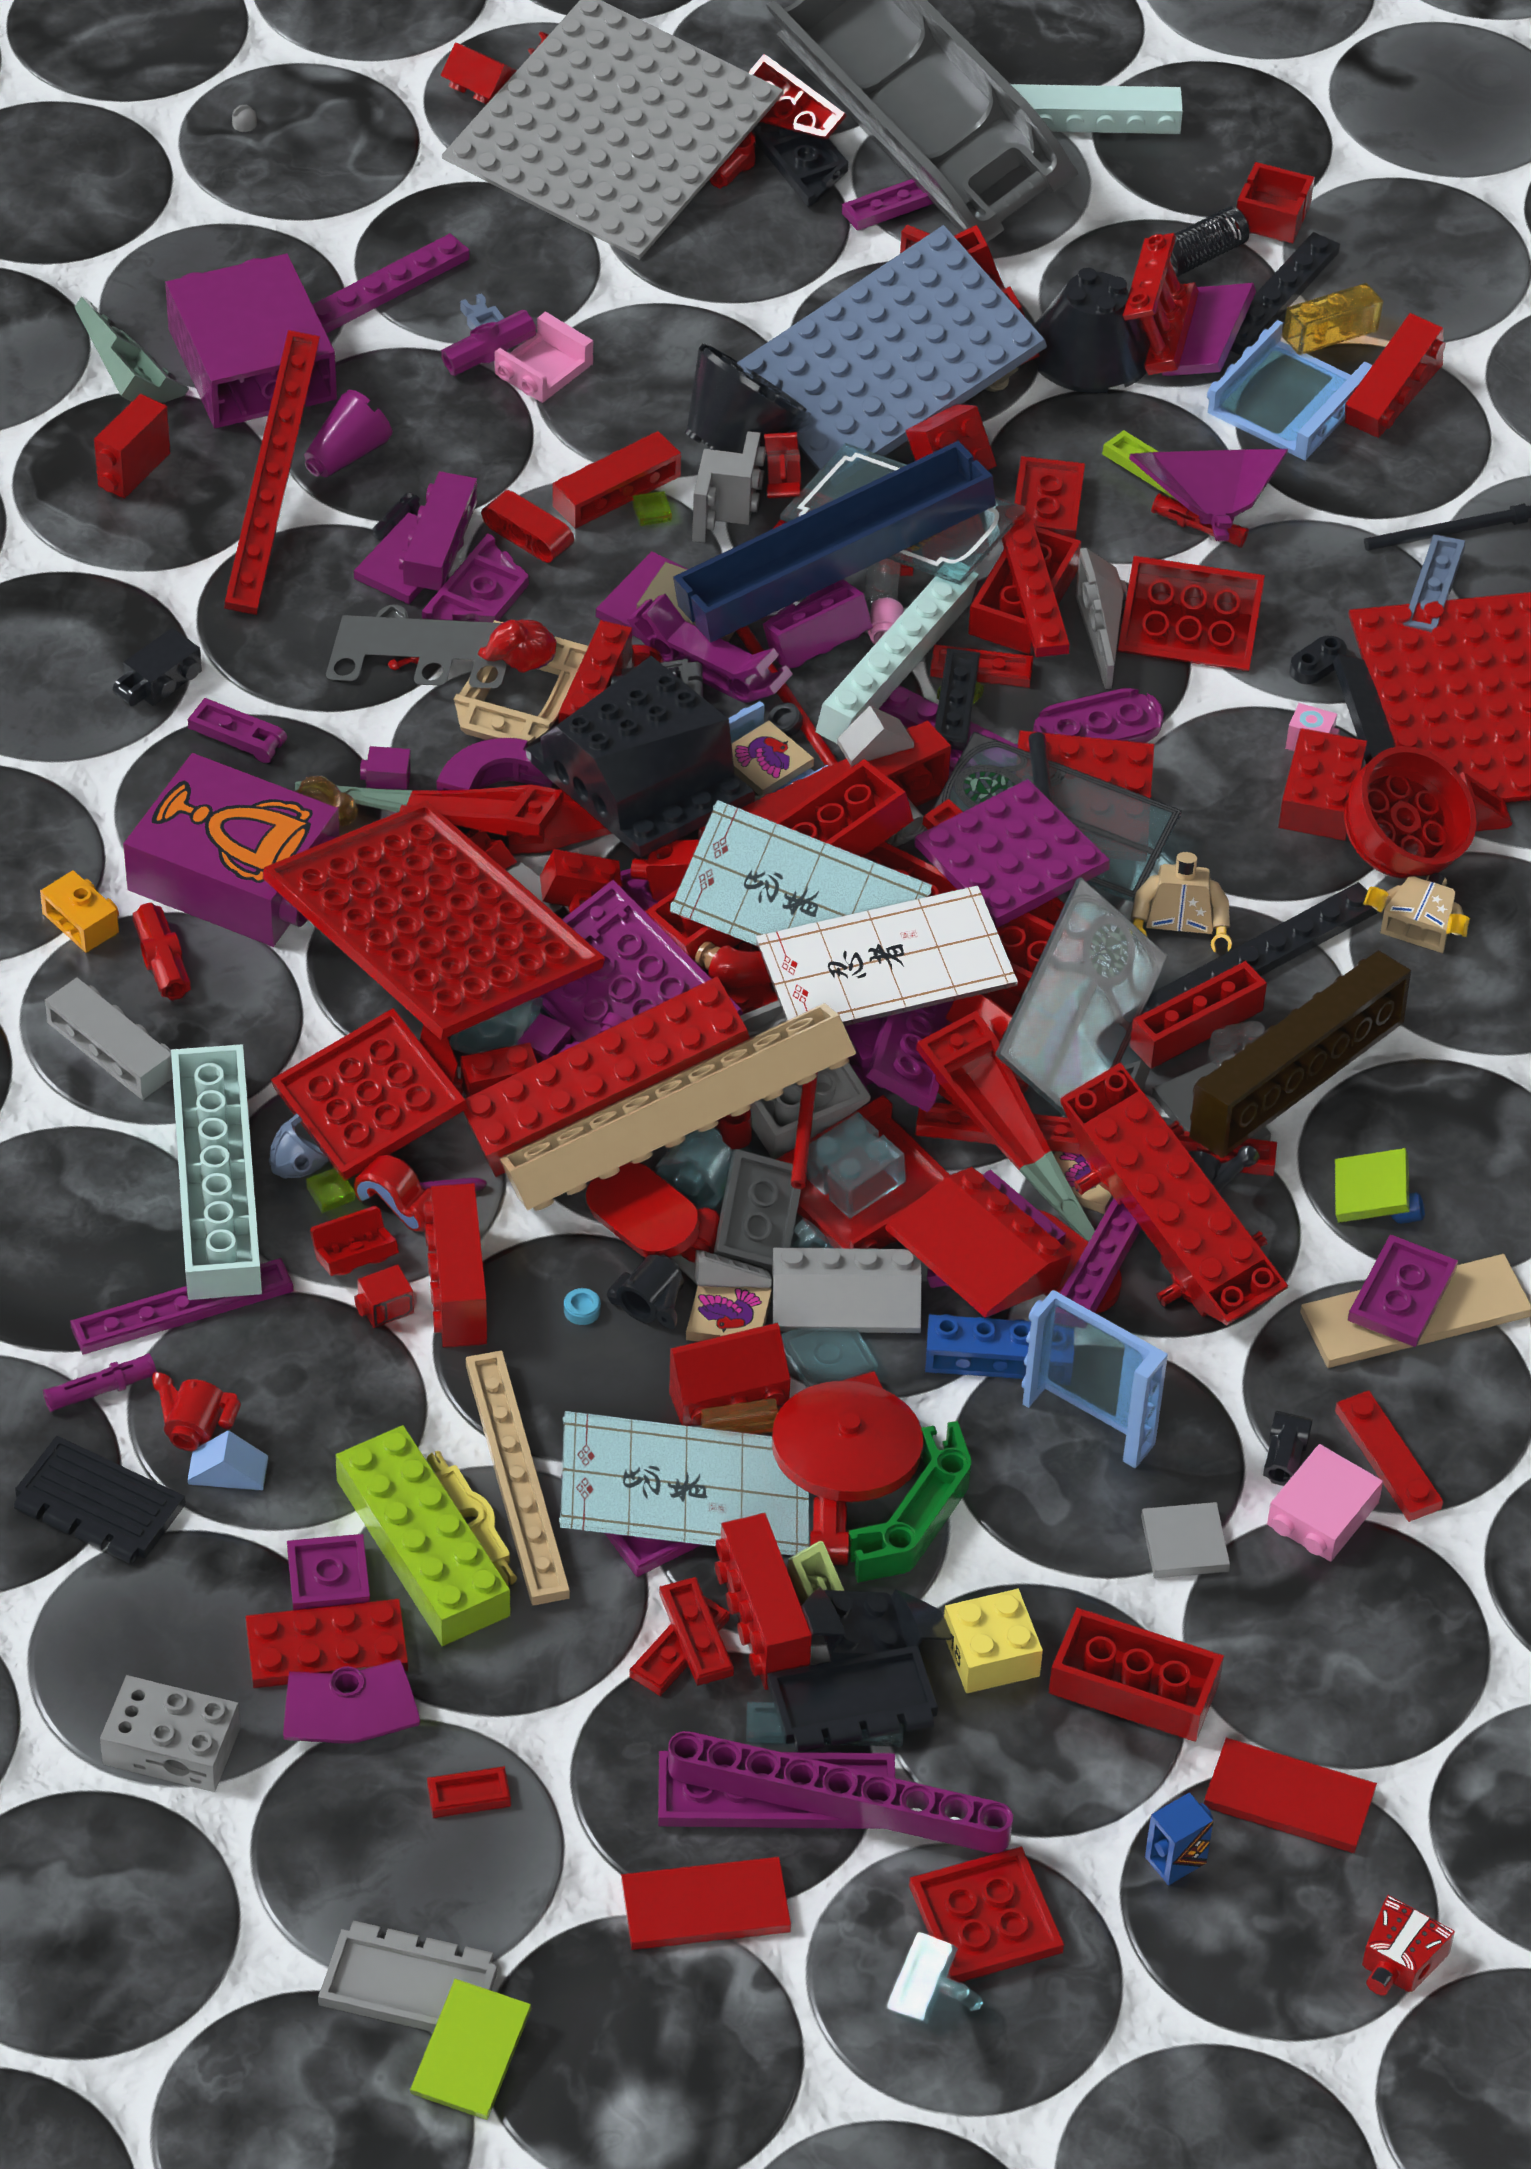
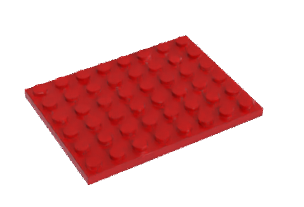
M427 801L280 860L263 869L262 878L440 1040L600 970L604 965L605 957Z

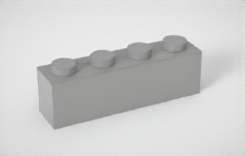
M76 977L45 999L47 1023L141 1100H144L173 1079L171 1050L168 1046L155 1041L149 1036L142 1025L134 1024L117 1005H111L102 998L95 987L87 986Z

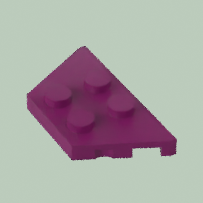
M487 533L422 610V619L492 623L494 620L499 621L528 587L529 575L513 562V558L507 551L501 552L495 545V538Z

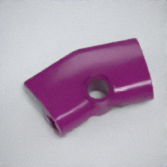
M400 1659L360 1671L354 1667L347 1666L335 1670L332 1674L289 1672L283 1730L285 1740L353 1744L420 1725L417 1706Z

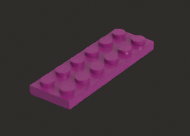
M956 996L885 1012L866 1078L872 1080L877 1086L886 1088L900 1096L910 1105L917 1106L928 1112L935 1103L940 1084L935 1080L936 1075L917 1052L916 1045L918 1041L952 1024L945 1017Z
M659 1751L658 1826L883 1829L679 1782L669 1774L668 1751ZM782 1752L895 1778V1753ZM680 1756L682 1758H690V1756ZM721 1764V1765H718V1766L728 1767L729 1765ZM759 1773V1774H757V1775L766 1776V1775H768V1774ZM796 1782V1784L800 1785L807 1784L804 1782ZM834 1791L835 1793H845L843 1791ZM878 1799L872 1800L874 1802H884Z

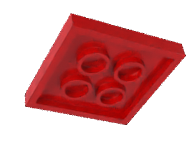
M1022 1846L910 1877V1890L950 1985L1063 1953L1064 1943Z

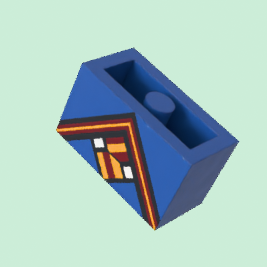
M1189 1792L1151 1814L1145 1858L1167 1885L1174 1883L1207 1863L1213 1827V1816L1208 1807L1203 1803H1198Z

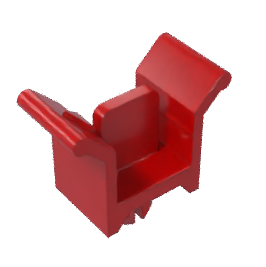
M797 432L764 434L769 482L767 484V497L790 498L800 496L802 484Z

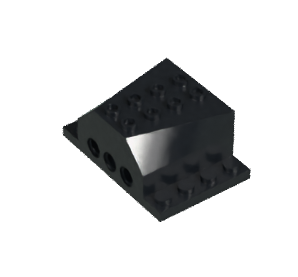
M652 656L540 737V742L525 749L526 757L531 764L640 858L706 826L717 803L734 810H739L755 802L754 790L734 774L729 719Z

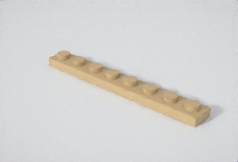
M501 1350L466 1357V1369L531 1604L534 1606L570 1599L569 1586L503 1352Z

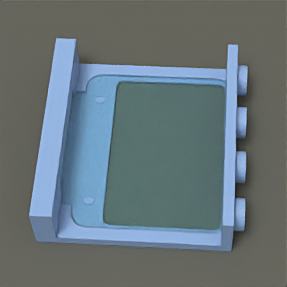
M1277 320L1269 329L1262 331L1258 341L1252 347L1248 346L1245 349L1242 357L1235 364L1232 363L1227 368L1225 375L1218 382L1214 381L1207 392V398L1209 399L1208 413L1280 449H1288V453L1306 461L1345 419V404L1372 365L1364 361L1352 375L1281 342L1283 322Z
M1052 1290L1043 1301L1038 1300L1034 1304L1029 1314L1031 1329L1026 1338L1029 1347L1024 1360L1026 1375L1021 1385L1024 1388L1022 1405L1029 1408L1044 1389L1052 1392L1126 1434L1123 1462L1136 1468L1156 1443L1168 1354Z

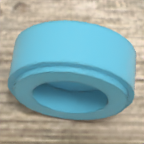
M578 1288L566 1295L564 1299V1314L570 1322L577 1325H588L596 1321L600 1316L601 1300L594 1291L587 1288Z

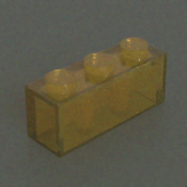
M1367 283L1287 307L1282 338L1298 355H1302L1378 331L1383 300Z

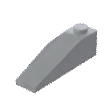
M1081 548L1075 596L1105 689H1112L1122 603L1127 597V585L1125 580L1120 581L1115 566L1088 548Z

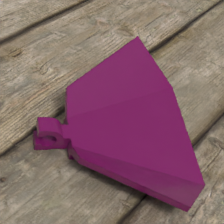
M1288 449L1147 452L1130 454L1129 459L1188 510L1199 515L1201 524H1211L1216 541H1229L1230 535L1227 528H1231L1234 517L1253 507L1287 455Z

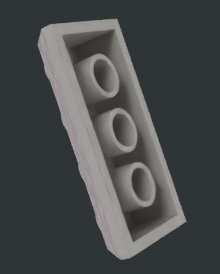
M773 1248V1324L778 1323L782 1332L920 1333L921 1261L908 1249Z

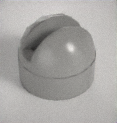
M239 105L234 109L232 115L234 129L240 132H248L255 129L257 126V116L250 106Z

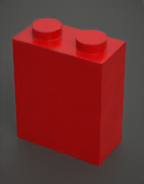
M140 393L94 438L99 487L125 499L170 454L166 405Z

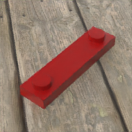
M1368 1390L1337 1402L1336 1414L1378 1477L1383 1480L1384 1486L1408 1522L1441 1510L1442 1498L1371 1392Z

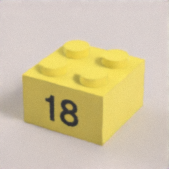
M1019 1588L945 1605L944 1618L952 1636V1639L946 1640L966 1694L1040 1677L1043 1649Z

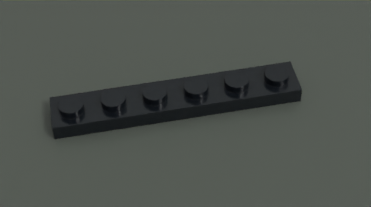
M1313 232L1255 294L1230 351L1242 356L1248 346L1252 347L1258 341L1262 331L1269 329L1339 254L1340 244Z

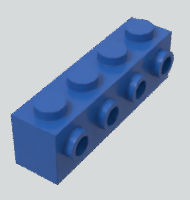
M929 1314L925 1372L1024 1379L1026 1375L1024 1360L1029 1347L1026 1338L1031 1329V1321ZM1056 1322L1050 1374L1060 1382H1073L1076 1362L1077 1325Z

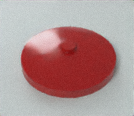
M855 1381L825 1382L798 1392L780 1408L776 1415L772 1432V1450L775 1460L782 1472L793 1483L816 1496L843 1502L873 1500L898 1490L915 1474L921 1461L923 1449L921 1425L911 1408L889 1391L871 1384Z

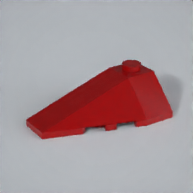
M765 54L748 72L783 89L784 92L760 122L828 139L847 116L843 111Z

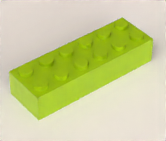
M404 1425L335 1454L338 1484L442 1647L510 1616L509 1587Z

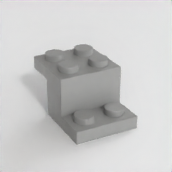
M747 432L743 454L710 449L703 450L693 494L692 541L705 543L708 530H714L715 521L749 525L751 513L758 512L760 493H756V490L763 489L765 471L759 469V466L764 465L766 450L765 447L760 446V433Z

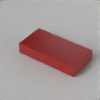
M505 1766L427 1778L433 1818L511 1807Z

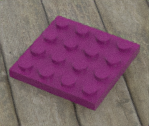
M1028 779L915 836V847L957 890L974 886L979 887L995 928L1077 887L1081 878L1088 881L1110 869V859Z

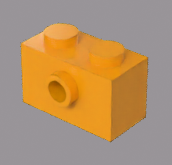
M74 870L40 890L42 914L85 953L119 933V911L115 903L109 898L105 899L96 891L90 880L83 879Z

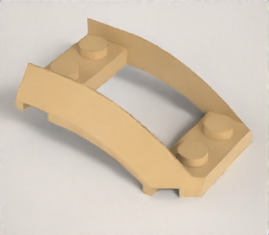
M494 620L493 623H503V622ZM555 637L557 645L553 660L538 670L556 674L559 677L549 699L538 716L485 702L484 700L491 688H474L470 686L468 679L462 691L456 694L454 698L461 730L467 735L485 740L496 738L528 740L529 745L548 731L558 718L559 710L588 646ZM485 666L478 671L477 679L482 683H490L496 679L498 670L494 666Z

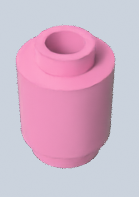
M886 597L877 599L872 603L870 619L873 628L868 630V635L873 644H876L903 614L904 608L897 600Z

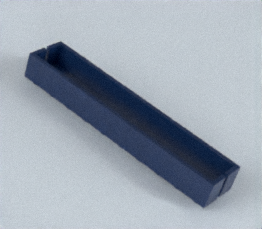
M956 441L673 576L678 607L692 623L695 622L696 627L710 643L996 506L993 476L978 460L974 461V456L959 441Z

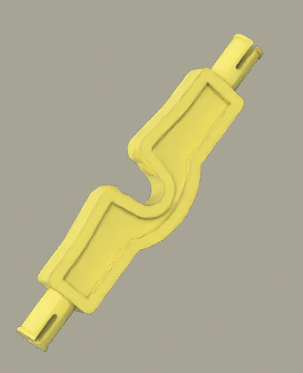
M435 1451V1456L433 1453L429 1454L427 1462L431 1465L435 1475L463 1518L476 1517L475 1520L468 1523V1526L507 1586H509V1583L510 1585L514 1584L517 1577L508 1565L510 1563V1553L495 1529V1515L491 1505L483 1496L471 1490L456 1465L448 1466L440 1451Z

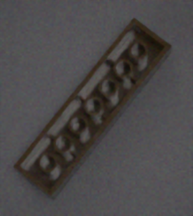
M1376 951L1367 959L1360 960L1356 967L1348 973L1337 977L1333 984L1322 992L1315 993L1311 1000L1299 1009L1292 1010L1288 1017L1277 1025L1270 1026L1254 1042L1247 1043L1235 1056L1224 1060L1209 1075L1201 1077L1193 1088L1194 1097L1190 1114L1189 1138L1223 1158L1403 1024L1411 970L1381 951Z

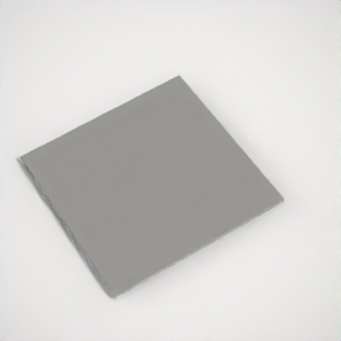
M580 0L443 152L442 159L640 260L774 106L784 92L783 89L602 0Z

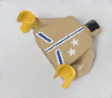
M1190 852L1179 853L1176 857V865H1161L1158 875L1150 876L1137 890L1131 919L1134 920L1133 924L1146 936V931L1143 929L1144 922H1147L1146 928L1206 934H1212L1214 928L1216 929V936L1211 941L1212 950L1216 953L1215 942L1220 937L1228 941V952L1232 948L1233 942L1226 929L1230 927L1229 900L1219 883L1211 880L1210 870L1204 867H1196L1197 856Z
M1436 872L1428 875L1426 880L1415 876L1408 877L1403 885H1397L1388 891L1378 887H1369L1363 905H1370L1380 913L1384 911L1381 934L1443 953L1445 950L1447 934L1452 933L1467 937L1470 918L1465 916L1461 906L1454 902L1455 891L1452 888L1446 887L1447 879L1440 873Z

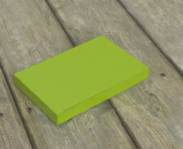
M454 1979L410 2088L411 2094L488 2120L531 2012V2004Z

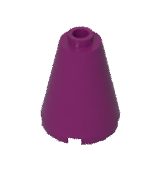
M350 389L342 394L304 454L305 466L314 476L328 477L387 443L390 439L389 437L393 431L389 421L379 408L374 412L367 405L371 400L365 395Z

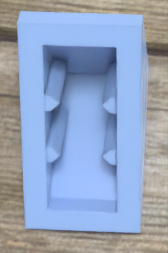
M228 1430L202 1444L192 1452L188 1485L263 1490L268 1455Z

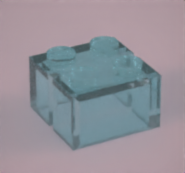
M857 1112L810 1143L806 1179L824 1195L829 1193V1200L846 1216L852 1218L906 1182L904 1153L884 1135L879 1137V1130Z

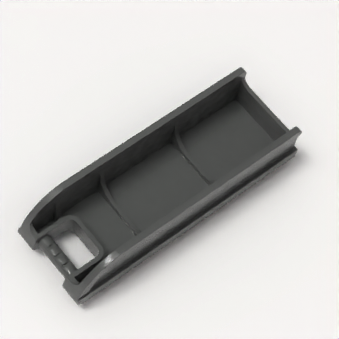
M772 0L766 5L770 13L776 18L781 29L777 36L782 46L896 165L916 183L919 189L929 196L930 200L961 232L977 225L986 243H988L1004 231L1001 224L1003 220L1046 188L1051 193H1054L1078 175L1076 167L1071 163L1056 137L1027 100L927 0H797L786 8H782L776 0ZM1019 166L1026 167L1032 173L1031 176L991 206H988L979 197L981 193Z

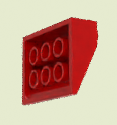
M1133 556L1118 652L1249 672L1265 575Z
M973 1167L944 1178L888 1222L885 1228L985 1318L1058 1288L1072 1256V1253L1061 1245L1056 1238L1052 1237L1031 1216L1022 1211L1007 1195L999 1191Z

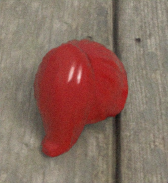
M510 619L501 623L490 634L487 646L481 647L478 655L487 661L503 660L512 668H516L519 672L524 673L529 670L539 669L550 663L556 654L557 641L554 635L538 621Z

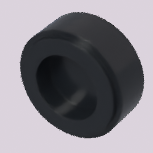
M782 703L775 706L770 711L767 721H771L788 737L795 735L803 724L802 714L791 703Z

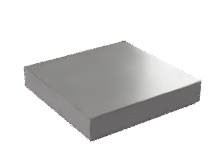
M1217 1502L1142 1509L1141 1518L1154 1578L1229 1572L1230 1561Z

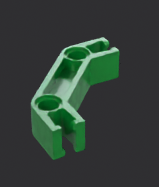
M958 1421L947 1423L946 1441H942L944 1450H939L934 1442L933 1435H937L935 1426L921 1428L923 1432L922 1458L926 1468L890 1520L883 1524L849 1530L848 1555L851 1562L856 1561L855 1577L857 1583L911 1571L966 1494L970 1483L971 1457Z

